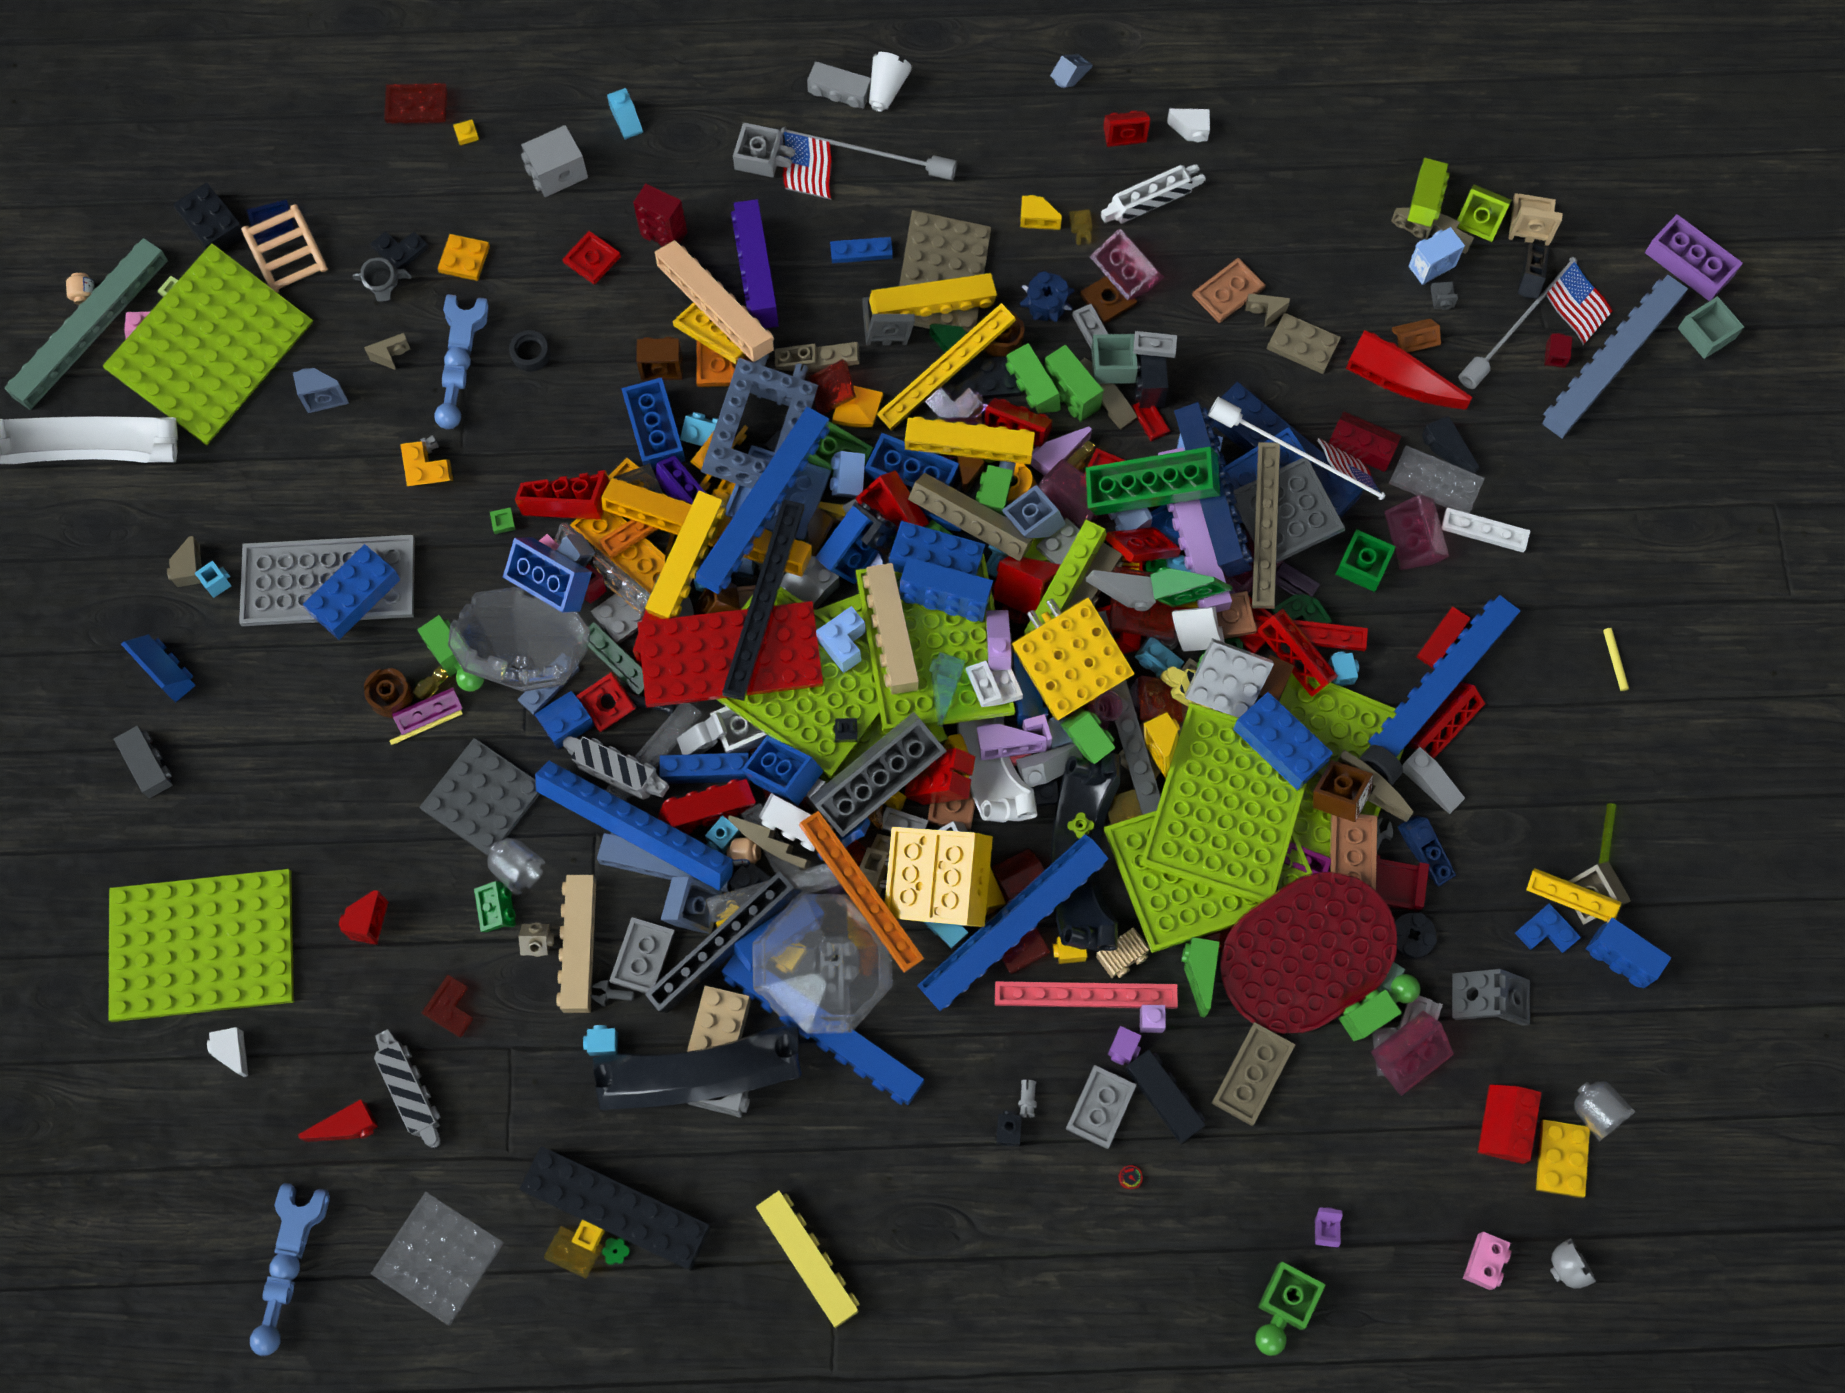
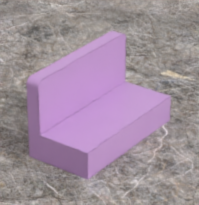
M1045 714L1023 720L1022 730L1045 736L1046 751L1050 750L1052 736Z

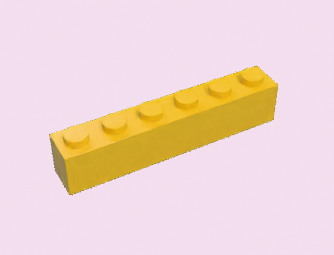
M988 273L872 290L869 302L872 314H914V316L921 315L922 317H927L933 313L941 312L942 314H947L953 310L967 311L974 307L987 308L993 305L997 294L992 275Z
M922 417L908 418L905 450L1031 464L1035 432H1030L1026 429L1010 430L1007 427L993 428L984 424L968 425L964 422L950 423L942 419L933 421L925 420Z
M698 491L645 606L649 614L661 619L675 618L680 615L682 600L688 597L691 589L689 585L692 579L696 578V573L700 568L698 565L701 559H705L707 556L709 541L715 538L718 530L716 526L719 520H723L726 514V506L722 499Z

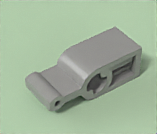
M720 712L712 714L706 721L694 725L677 738L683 755L703 754L717 744V739L728 733Z

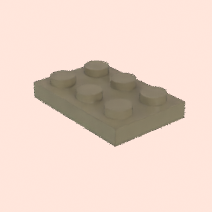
M1284 312L1267 346V350L1323 374L1341 337Z

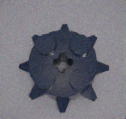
M1045 271L1040 272L1030 281L1029 285H1022V288L1027 292V298L1020 302V306L1028 307L1034 320L1048 321V319H1051L1053 322H1057V318L1065 310L1073 309L1067 303V300L1074 293V288H1068L1067 282L1061 278V275Z

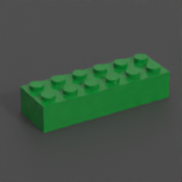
M1210 446L1086 467L1088 509L1097 516L1220 496L1218 454Z

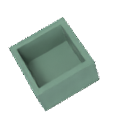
M1718 296L1687 315L1678 327L1680 332L1704 359L1735 340L1744 328Z
M1135 334L1093 335L1091 347L1093 378L1098 384L1135 383L1138 369L1137 355L1133 354Z

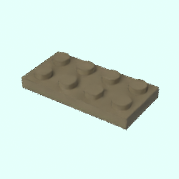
M1254 1022L1212 1104L1253 1126L1295 1044Z

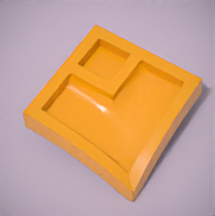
M842 384L832 423L850 427H873L881 405L883 392Z

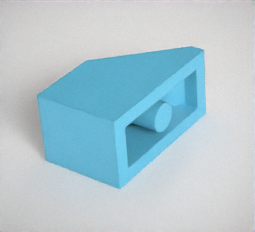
M626 88L608 94L610 109L624 139L643 133Z

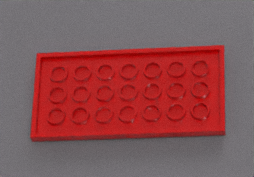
M813 601L774 606L746 696L823 686ZM748 609L637 622L646 707L730 698L723 696L722 691Z

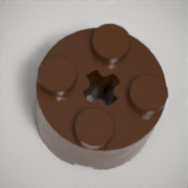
M1009 311L1016 321L985 347L988 355L994 357L1007 356V354L1022 347L1024 323L1014 312Z
M396 669L376 670L368 676L364 683L365 699L372 709L381 716L393 718V713L409 707L414 697L412 688L404 675Z

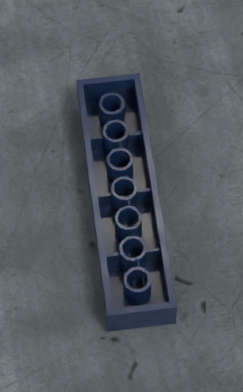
M1236 382L1221 397L1241 408L1240 413L1243 414V420L1273 436L1289 427L1308 455L1331 466L1324 453L1240 383ZM1213 419L1215 427L1245 453L1256 448L1258 442H1265L1269 439L1241 423L1230 428ZM1312 462L1311 465L1339 518H1341L1360 499L1364 489Z
M1199 402L1177 409L1174 412L1185 451L1211 446L1218 454L1220 496L1199 499L1217 564L1228 578L1253 570L1251 562H1254L1251 550H1248L1245 544L1248 542V537L1240 523H1243L1242 516L1234 505L1237 503L1234 491H1231L1229 487L1232 484L1229 473L1225 472L1223 467L1226 465L1223 453H1220L1218 446H1221L1218 435L1214 434L1213 427H1215L1214 420L1208 416L1207 408H1202Z

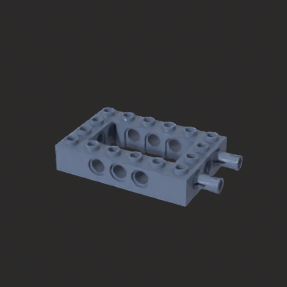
M769 354L755 362L742 358L738 359L701 472L750 489L754 487L770 462L731 449L749 393L757 395L758 398L763 397L775 401L778 405L789 406L775 449V455L805 408H811L818 385L804 380L808 371V367L805 364L802 371H800L802 363L796 364L793 376L765 367Z

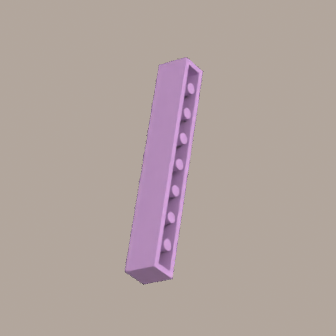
M1184 448L1160 452L1158 455L1184 451ZM1200 500L1167 504L1168 511L1172 512L1174 516L1172 519L1174 530L1178 531L1180 538H1178L1179 547L1185 551L1186 557H1184L1186 569H1190L1192 573L1215 577L1226 583L1223 571L1217 564ZM1229 591L1197 600L1199 608L1216 607V612L1229 610L1232 603Z

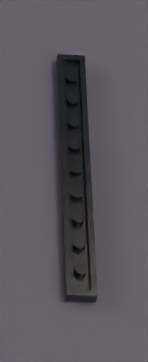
M783 499L722 691L723 696L745 701L805 507L802 503Z

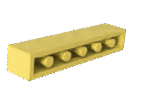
M778 1191L757 1205L756 1208L836 1329L859 1312L856 1307L860 1304L852 1292L848 1295L844 1290L843 1286L846 1283L839 1272L834 1274L830 1266L833 1263L826 1252L821 1255L817 1249L820 1243L813 1233L808 1235L804 1229L807 1223L801 1214L795 1215L790 1208L794 1204L787 1193L782 1196L781 1192Z

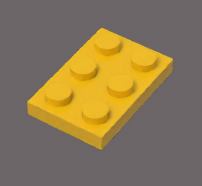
M1549 1120L1541 1121L1537 1191L1580 1198L1585 1197L1590 1127Z

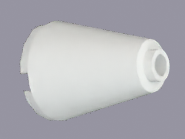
M878 52V55L874 54L869 104L876 111L882 112L888 109L911 72V64L904 60V63L899 61V56L887 52Z

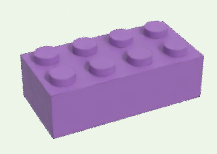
M1677 214L1652 240L1645 252L1708 301L1714 299L1743 264Z

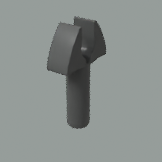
M1383 818L1377 820V851L1382 839L1387 838L1391 840L1393 837L1391 822L1388 823L1386 831L1380 833L1379 825Z
M608 980L598 982L592 986V989H601L606 994L601 996L590 995L595 1002L604 1007L609 999L632 1001L635 996L632 991L610 989L608 987Z

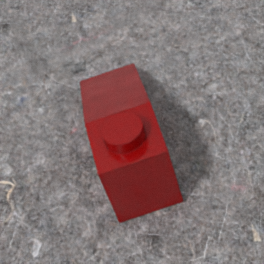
M360 1099L303 1131L298 1136L305 1142L357 1139L359 1137L363 1139L373 1134V1129L377 1128L378 1125L367 1103Z

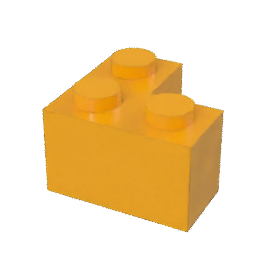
M425 441L400 444L407 486L453 481L450 460L429 462Z

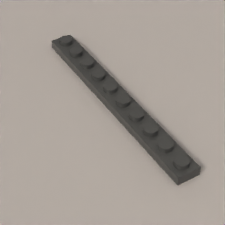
M1106 611L1098 612L1113 637ZM1126 680L1106 692L1142 815L1157 810L1160 793Z

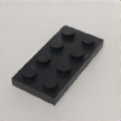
M1007 356L972 359L937 390L939 403L958 402L959 398L979 396L980 400L1021 396V391L1016 384L1017 378L1014 374L1010 375L1006 368Z

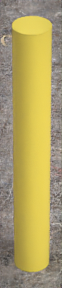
M1607 628L1603 632L1620 691H1626L1629 689L1614 634L1612 628Z

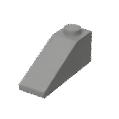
M1092 570L1086 577V582L1123 605L1135 608L1137 611H1146L1156 603L1151 577Z
M1073 743L1016 759L1019 776L1029 787L1048 783L1064 774L1065 764L1069 757L1076 756L1083 759L1082 753Z
M1421 747L1403 764V773L1449 814L1465 799L1440 765Z

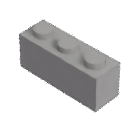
M815 62L807 80L808 92L815 96L829 98L835 102L849 104L851 107L864 109L870 95L871 78Z

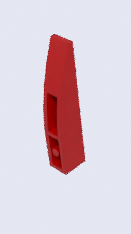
M1365 330L1346 367L1347 370L1382 388L1429 404L1466 410L1473 398L1399 348L1396 344L1387 342L1379 338L1377 334L1369 333Z

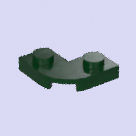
M1304 594L1293 595L1275 606V609H1271L1274 614L1284 609L1292 620L1302 616L1304 621L1326 624L1332 622L1320 602L1315 597Z

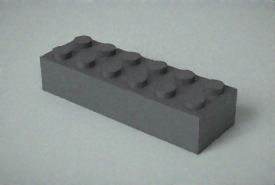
M913 712L810 798L816 808L843 837L943 755L946 750L915 712Z

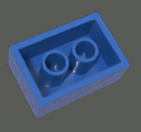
M852 506L815 558L829 571L855 584L857 582L856 570L866 569L879 552L861 540L874 522L856 507Z
M768 735L741 769L754 784L796 806H799L824 772L811 756Z
M1613 917L1597 930L1586 947V950L1590 952L1593 958L1604 961L1610 965L1609 968L1617 974H1623L1629 978L1631 984L1643 989L1659 978L1672 958Z

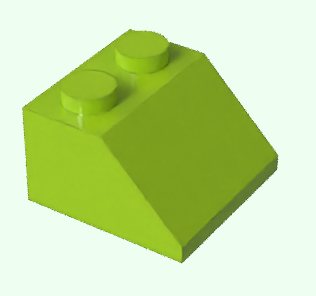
M1473 185L1457 221L1460 222L1458 228L1492 242L1511 200Z

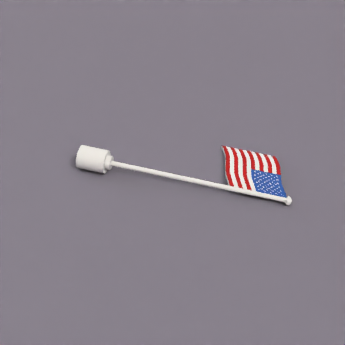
M1217 397L1208 414L1209 417L1230 428L1241 423L1378 496L1379 500L1385 498V493L1380 492L1363 461L1318 438L1317 441L1323 448L1326 458L1331 465L1329 466L1242 419L1241 408L1220 397Z

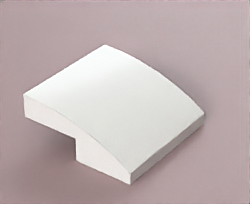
M1216 607L1182 609L1172 612L1175 630L1183 652L1207 650L1212 638L1224 642L1222 626H1218Z
M987 661L965 667L981 707L996 706L1023 699V694L1012 669L990 670Z

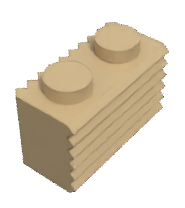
M1133 927L1118 938L1117 950L1099 951L1096 958L1111 978H1114L1116 975L1121 978L1130 971L1128 967L1133 963L1139 965L1148 958L1146 954L1150 949Z

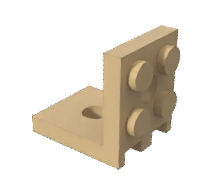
M1515 193L1512 204L1509 239L1513 240L1514 236L1525 237V242L1533 243L1535 239L1544 240L1545 245L1549 246L1562 221L1563 214L1554 212L1555 199Z

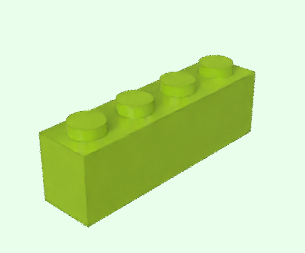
M1424 158L1407 221L1431 227L1433 220H1438L1450 174L1446 172L1448 164Z

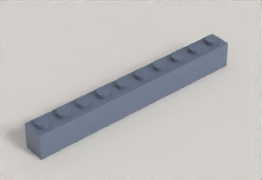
M1669 275L1663 281L1659 279L1652 287L1654 291L1651 295L1647 293L1640 301L1642 305L1639 308L1635 306L1628 315L1630 319L1627 322L1623 320L1616 329L1618 333L1615 336L1611 334L1604 343L1606 347L1603 350L1600 348L1592 357L1594 361L1591 364L1588 362L1580 371L1582 375L1579 378L1576 376L1568 385L1570 389L1567 392L1563 390L1556 399L1558 403L1555 406L1550 405L1543 414L1546 418L1542 424L1563 438L1678 304L1688 290L1687 287Z

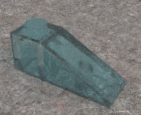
M941 652L938 659L933 658L929 669L932 672L931 681L937 724L940 727L943 726L965 665V660Z

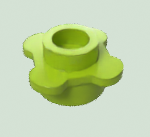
M1080 812L1073 821L1068 822L1067 827L1069 830H1073L1077 838L1080 839L1094 828V823L1089 821L1084 813Z

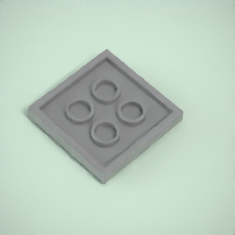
M1212 638L1185 693V699L1239 718L1254 705L1274 662L1268 658Z

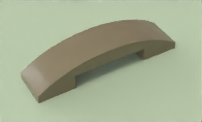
M1086 358L1082 359L1080 363L1093 377L1092 362ZM1114 383L1099 384L1104 390L1101 404L1107 409L1108 416L1120 430L1137 419L1134 410Z

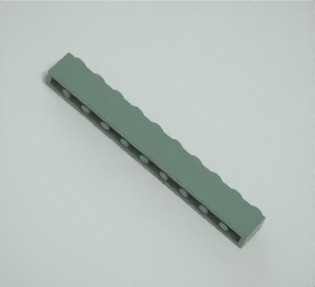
M144 238L137 243L132 251L119 262V265L106 276L105 280L92 291V294L78 306V309L64 321V324L57 332L51 335L44 346L37 350L31 360L23 365L19 373L9 380L5 390L10 396L31 410L166 264L168 260L162 250Z

